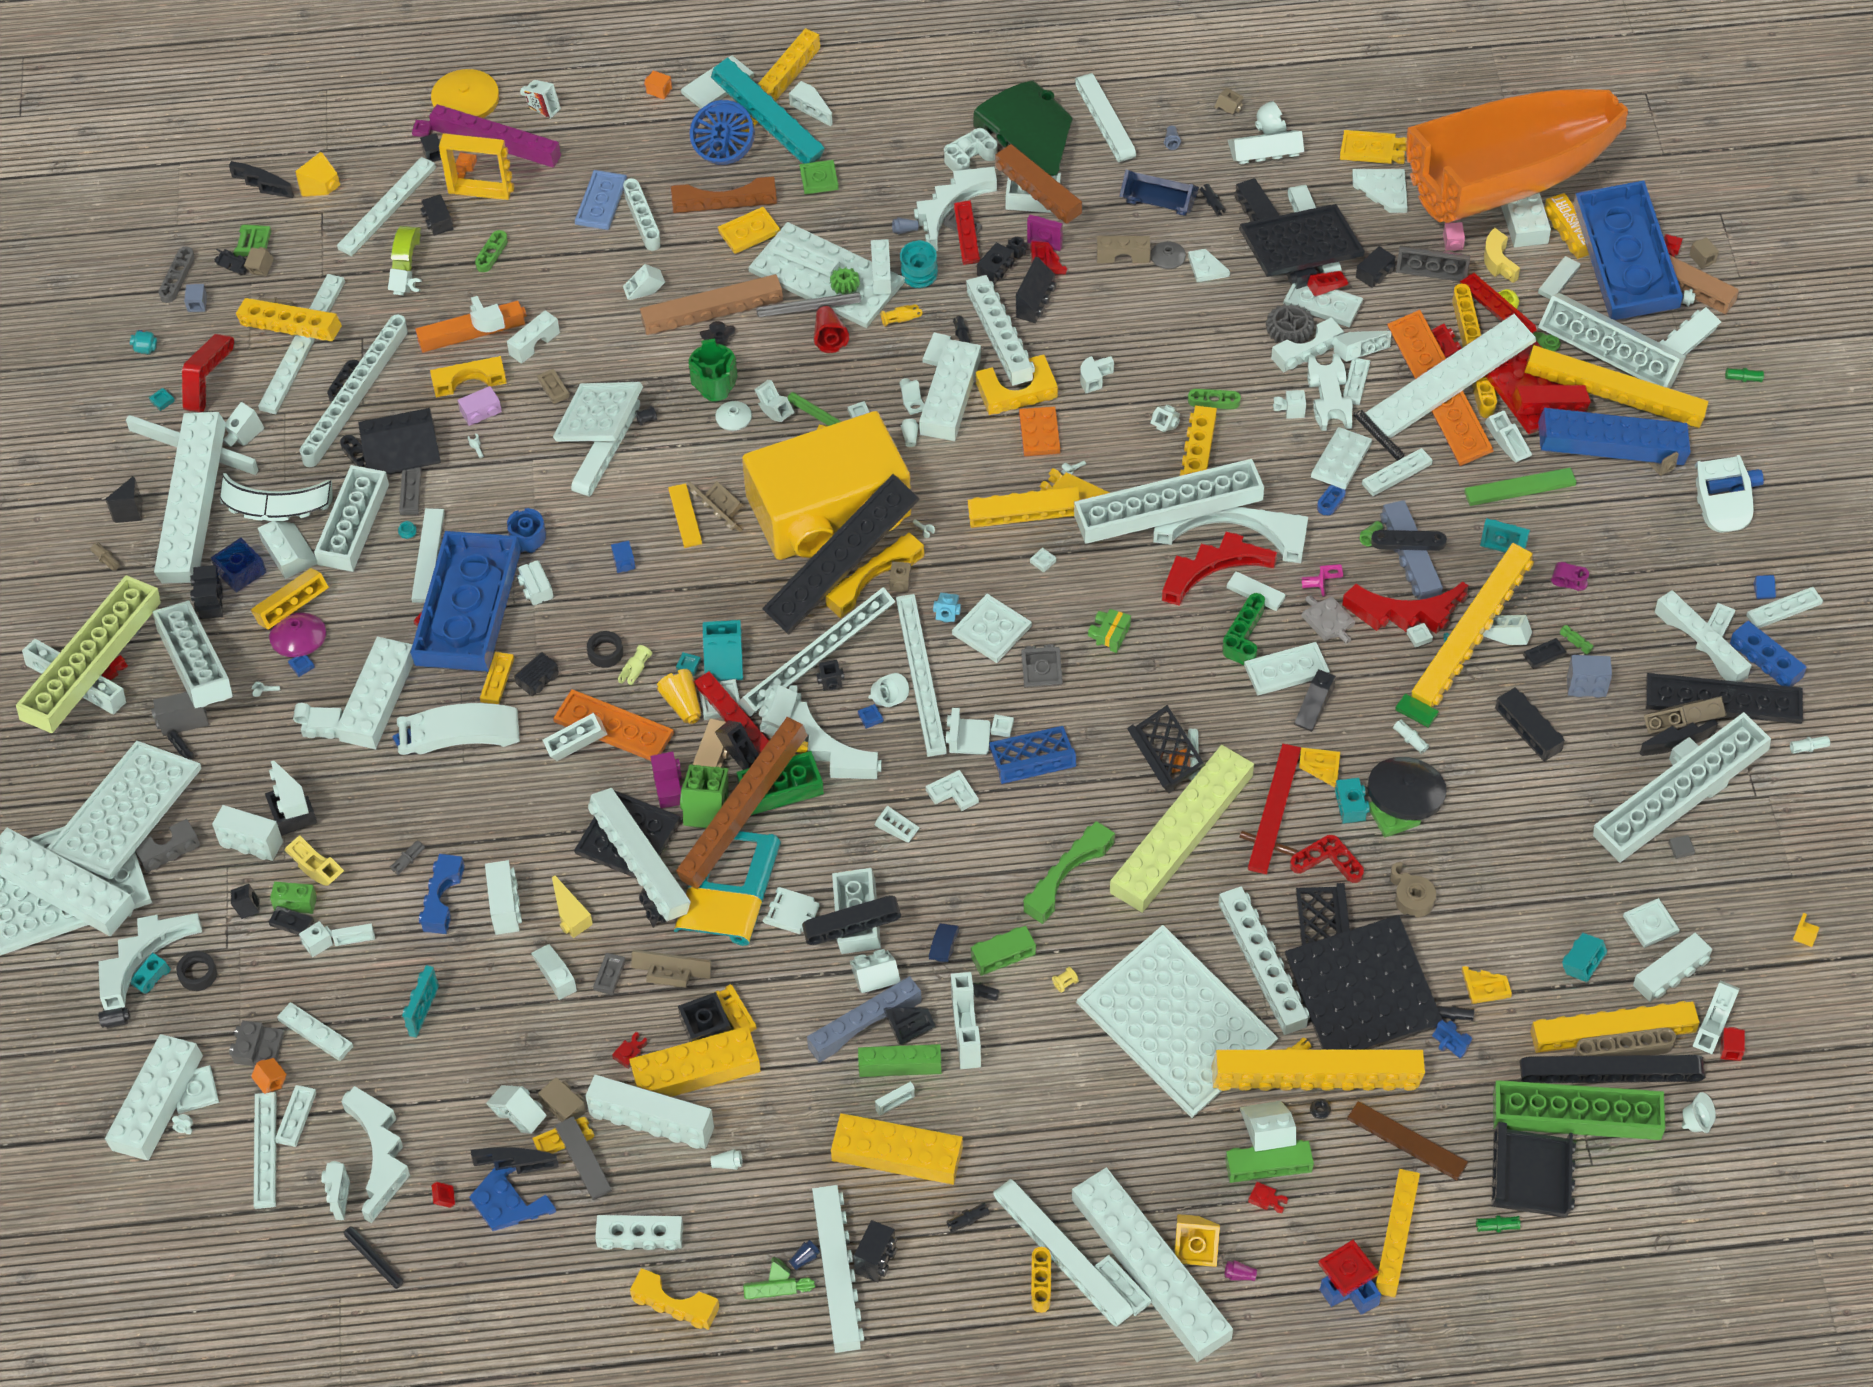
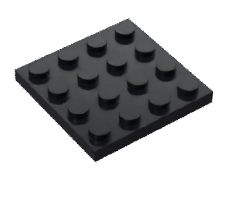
M614 790L660 857L680 823L681 817ZM594 816L574 849L575 854L637 879L635 874L629 870L624 858L618 854L615 845L609 841L604 829L600 828Z

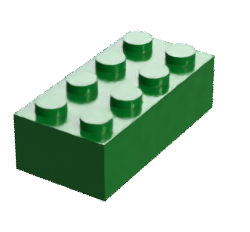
M812 751L798 754L791 758L751 815L824 795L823 781ZM749 769L737 772L738 784Z

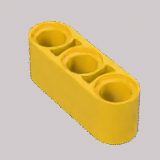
M1037 1247L1032 1252L1031 1305L1036 1312L1043 1313L1050 1308L1051 1254L1047 1248ZM1044 1258L1046 1261L1038 1262L1036 1259ZM1042 1277L1046 1280L1044 1282H1039L1036 1279ZM1038 1297H1043L1046 1300L1044 1302H1039L1036 1299Z

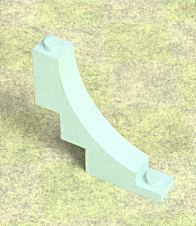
M790 685L789 689L797 693L790 718L803 724L808 735L804 741L808 742V752L812 751L815 761L830 762L831 778L877 779V774L881 772L882 760H878V752L854 749L831 738L815 722L808 709L807 702H801V693H798L797 685Z
M354 1086L351 1091L345 1093L341 1102L344 1110L361 1124L371 1140L373 1162L370 1179L366 1186L370 1199L364 1203L362 1213L364 1219L372 1223L407 1180L410 1173L407 1165L395 1159L403 1145L401 1138L388 1130L396 1120L394 1110Z

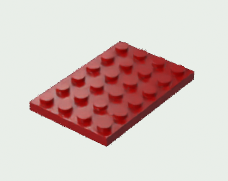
M1537 341L1485 375L1528 434L1539 431L1538 421L1541 414H1516L1512 401V395L1516 387L1526 385H1563L1525 373L1533 346L1541 347Z

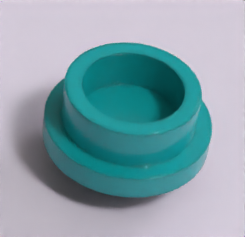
M410 521L402 522L398 528L399 536L404 539H410L417 533L416 526Z

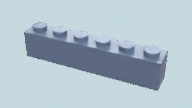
M1405 500L1383 505L1380 518L1381 522L1386 525V530L1418 531ZM1394 550L1399 555L1401 567H1404L1406 571L1407 581L1411 582L1414 597L1417 596V599L1420 600L1442 594L1443 586L1427 550Z

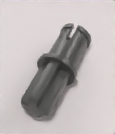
M418 840L415 841L405 852H401V856L390 865V869L399 875L409 864L414 863L413 860L425 849L424 845Z

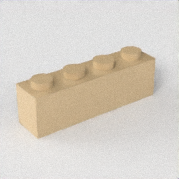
M715 719L709 720L693 765L724 767V758L727 759L729 753L722 746L715 731L726 722Z

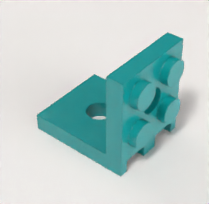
M1486 518L1480 546L1504 553L1507 552L1512 543L1526 549L1530 530Z

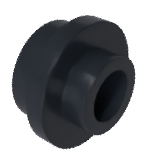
M1316 1099L1310 1105V1113L1317 1119L1327 1118L1331 1112L1330 1104L1324 1099ZM1322 1108L1324 1111L1320 1112L1317 1109Z

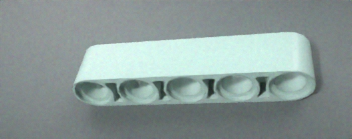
M627 179L623 184L625 199L644 245L650 251L658 250L661 246L659 230L639 182L636 179Z

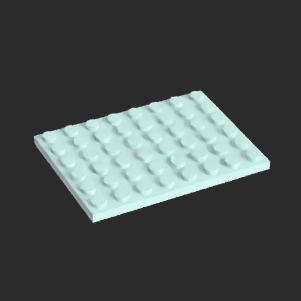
M64 827L29 838V840L47 849ZM135 851L112 879L88 871L129 893L135 904L134 909L152 903ZM0 876V956L88 925Z
M1164 925L1142 942L1078 998L1076 1002L1191 1118L1222 1092L1218 1088H1213L1211 1065L1216 1050H1268L1278 1040V1037Z

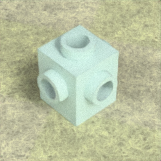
M1167 404L1166 406H1159L1153 412L1151 424L1155 425L1156 429L1162 432L1174 430L1179 424L1180 413L1176 412V408Z

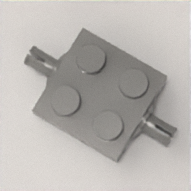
M1312 595L1307 596L1305 601L1311 607L1302 612L1304 620L1324 641L1333 637H1340L1345 644L1349 643L1351 637L1346 634V630L1355 625V620L1332 596L1321 602H1317Z

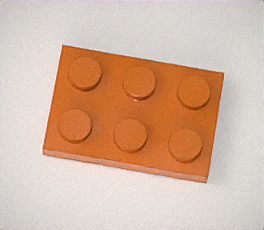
M1055 406L1019 409L1024 456L1060 454Z

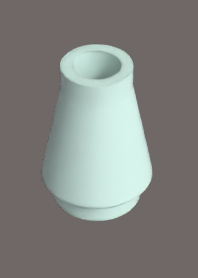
M914 419L902 421L901 430L907 447L916 446L919 425Z
M733 1149L711 1156L712 1168L737 1170L738 1167L743 1165L741 1151Z

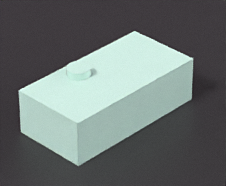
M872 868L832 873L835 911L877 899L876 882ZM879 926L838 938L837 942L841 954L881 949Z

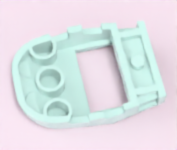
M1740 455L1704 462L1697 461L1695 464V469L1697 468L1698 477L1696 478L1697 501L1702 508L1705 523L1712 530L1722 533L1746 528L1753 517V497L1750 477ZM1742 476L1745 491L1708 495L1705 481Z

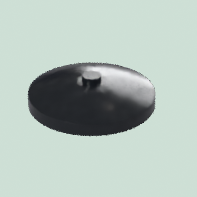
M1393 757L1381 761L1372 769L1367 784L1368 794L1372 802L1384 813L1403 820H1421L1434 815L1443 806L1447 792L1443 777L1434 767L1424 761L1410 757Z

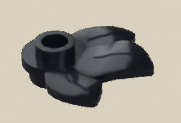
M714 321L709 325L708 330L700 331V336L704 340L715 339L716 344L726 345L729 337L735 333V327L733 325L725 327L723 322Z

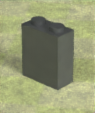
M187 692L153 699L152 716L155 719L157 730L161 729L163 736H166L172 730L179 733L209 726L206 708H195Z

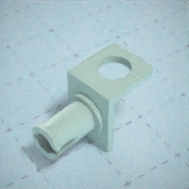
M902 379L900 387L903 404L908 413L912 415L922 412L925 404L921 399L918 380ZM913 405H920L917 409L911 408Z

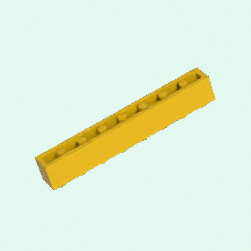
M1679 1001L1676 1004L1669 1005L1662 1003L1653 1007L1640 1006L1636 1009H1618L1613 1012L1600 1011L1590 1015L1578 1014L1574 1017L1560 1016L1550 1020L1538 1019L1532 1023L1530 1033L1535 1052L1540 1053L1576 1048L1578 1041L1583 1038L1651 1029L1669 1028L1676 1035L1696 1033L1700 1022L1694 1002Z

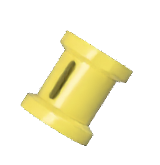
M1067 967L1066 971L1062 974L1052 977L1053 984L1061 993L1072 983L1076 984L1079 982L1076 973L1071 967Z

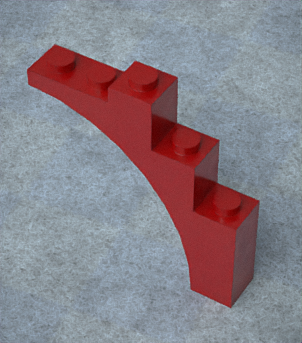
M1226 531L1219 548L1201 543L1195 560L1176 555L1162 590V601L1180 606L1185 595L1196 583L1222 569L1244 565L1263 566L1274 569L1277 552L1250 543H1244V536Z
M1462 581L1453 589L1435 597L1420 600H1397L1372 593L1355 584L1343 595L1342 606L1376 631L1382 626L1385 627L1391 621L1407 633V629L1417 626L1420 622L1425 623L1428 629L1437 634L1441 629L1447 628L1450 623V614L1455 610L1456 606L1467 599L1469 585Z

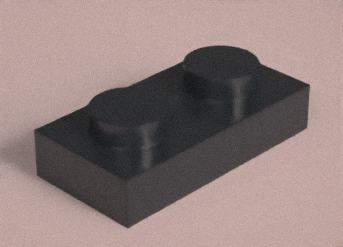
M277 906L268 923L271 927L299 935V933L313 925L314 919L313 917Z

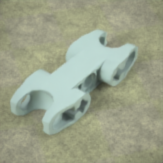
M1333 354L1332 363L1326 366L1317 363L1314 356H1308L1309 388L1318 387L1320 399H1314L1313 408L1315 419L1321 431H1327V422L1333 418L1341 420L1346 429L1352 428V400L1350 396H1341L1339 386L1346 384V371L1339 354Z

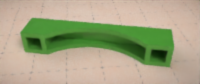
M1097 821L1092 826H1088L1083 836L1074 841L1068 853L1065 852L1061 856L1059 863L1050 868L1045 879L1039 880L1035 890L1025 896L1023 900L1024 912L1041 924H1044L1055 911L1056 892L1065 876L1078 865L1091 859L1103 857L1115 844V833Z

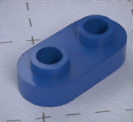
M1330 485L1318 500V512L1322 515L1333 514L1345 498V489Z

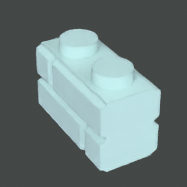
M538 560L518 568L519 575H517V580L520 586L524 585L525 587L523 593L526 600L530 599L532 605L542 603V601L545 602L553 599L552 587Z

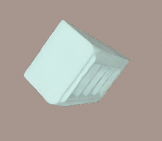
M889 806L884 809L874 824L879 829L907 843L911 841L920 828ZM894 821L897 822L895 826L891 825ZM900 825H903L904 827L900 831L898 828ZM907 828L911 829L908 835L905 834Z

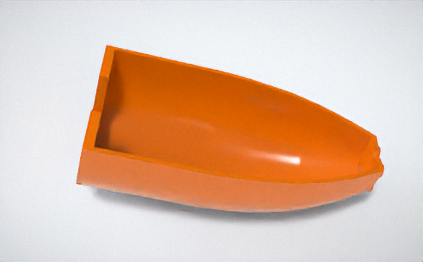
M1555 90L1525 94L1485 103L1408 127L1406 156L1407 163H1410L1412 173H1410L1412 184L1417 186L1420 193L1418 198L1426 211L1438 222L1444 221L1446 223L1528 198L1568 179L1593 162L1616 139L1621 131L1626 129L1628 109L1625 105L1619 103L1618 98L1610 90Z

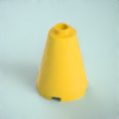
M681 669L678 670L679 674L673 676L670 673L657 683L658 687L656 688L684 723L694 724L699 721L701 716L695 684L691 671Z

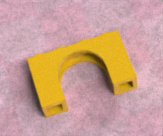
M1044 354L1029 358V362L1034 364L1035 372H1033L1032 383L1022 390L1004 388L999 383L993 367L976 371V385L988 415L999 414L1004 411L1058 398V386Z

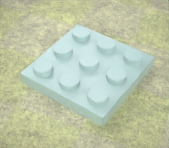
M986 594L952 630V635L998 663L1032 627V622L989 594Z

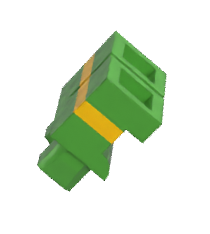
M1109 609L1108 613L1098 611L1095 623L1101 624V627L1091 625L1088 630V636L1096 640V645L1100 646L1103 644L1110 647V651L1117 653L1131 627V615Z

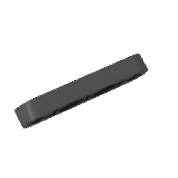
M185 246L178 250L158 292L162 302L171 303L175 300L195 258L191 247ZM178 266H184L182 270H175ZM172 279L178 280L176 283H169Z

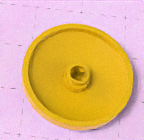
M461 69L444 75L435 83L431 91V101L433 108L438 104L485 118L496 108L499 102V90L497 83L490 75L479 70Z

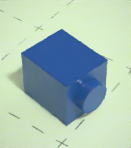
M624 541L612 544V556L617 573L636 569L630 542Z

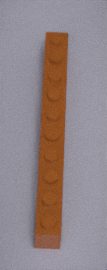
M786 717L677 868L676 872L682 882L698 890L808 736L803 724Z

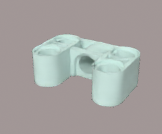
M982 128L974 129L972 132L945 146L944 162L952 171L970 169V158L977 154L986 161H994L995 154H997V141L986 130Z

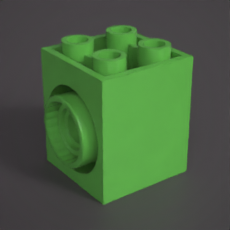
M689 765L680 797V808L683 810V826L708 827L729 798L728 768Z

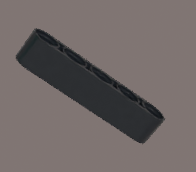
M890 895L808 919L802 923V929L806 943L808 945H817L897 921L901 918V912L897 898Z

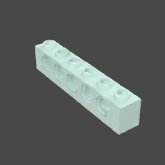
M34 639L22 650L25 664L41 674L60 653L37 639ZM102 676L96 680L83 696L86 700L113 715L126 703L123 688Z

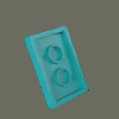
M428 965L425 966L423 972L419 973L416 989L411 991L409 1005L405 1006L402 1014L409 1036L417 1038L439 988L434 967Z

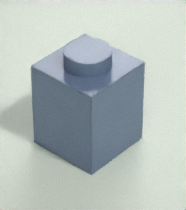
M186 284L184 301L188 312L206 311L207 293L204 284Z

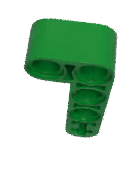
M1253 593L1248 597L1223 639L1222 654L1226 658L1244 665L1245 661L1257 658V646L1249 641L1248 638L1264 613L1265 597L1262 594Z

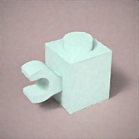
M390 269L388 290H393V294L404 295V292L410 293V289L414 292H420L421 289L415 288V283L422 282V280L419 278L412 279V271Z
M1304 390L1286 391L1285 399L1274 397V411L1285 410L1286 419L1305 418L1306 399Z

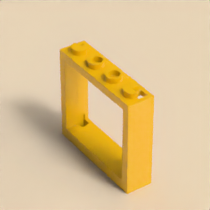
M443 133L439 150L448 194L509 200L511 192H514V183L511 182L512 171L509 170L510 160L507 159L508 148L505 147V141ZM453 150L497 155L502 183L458 178Z

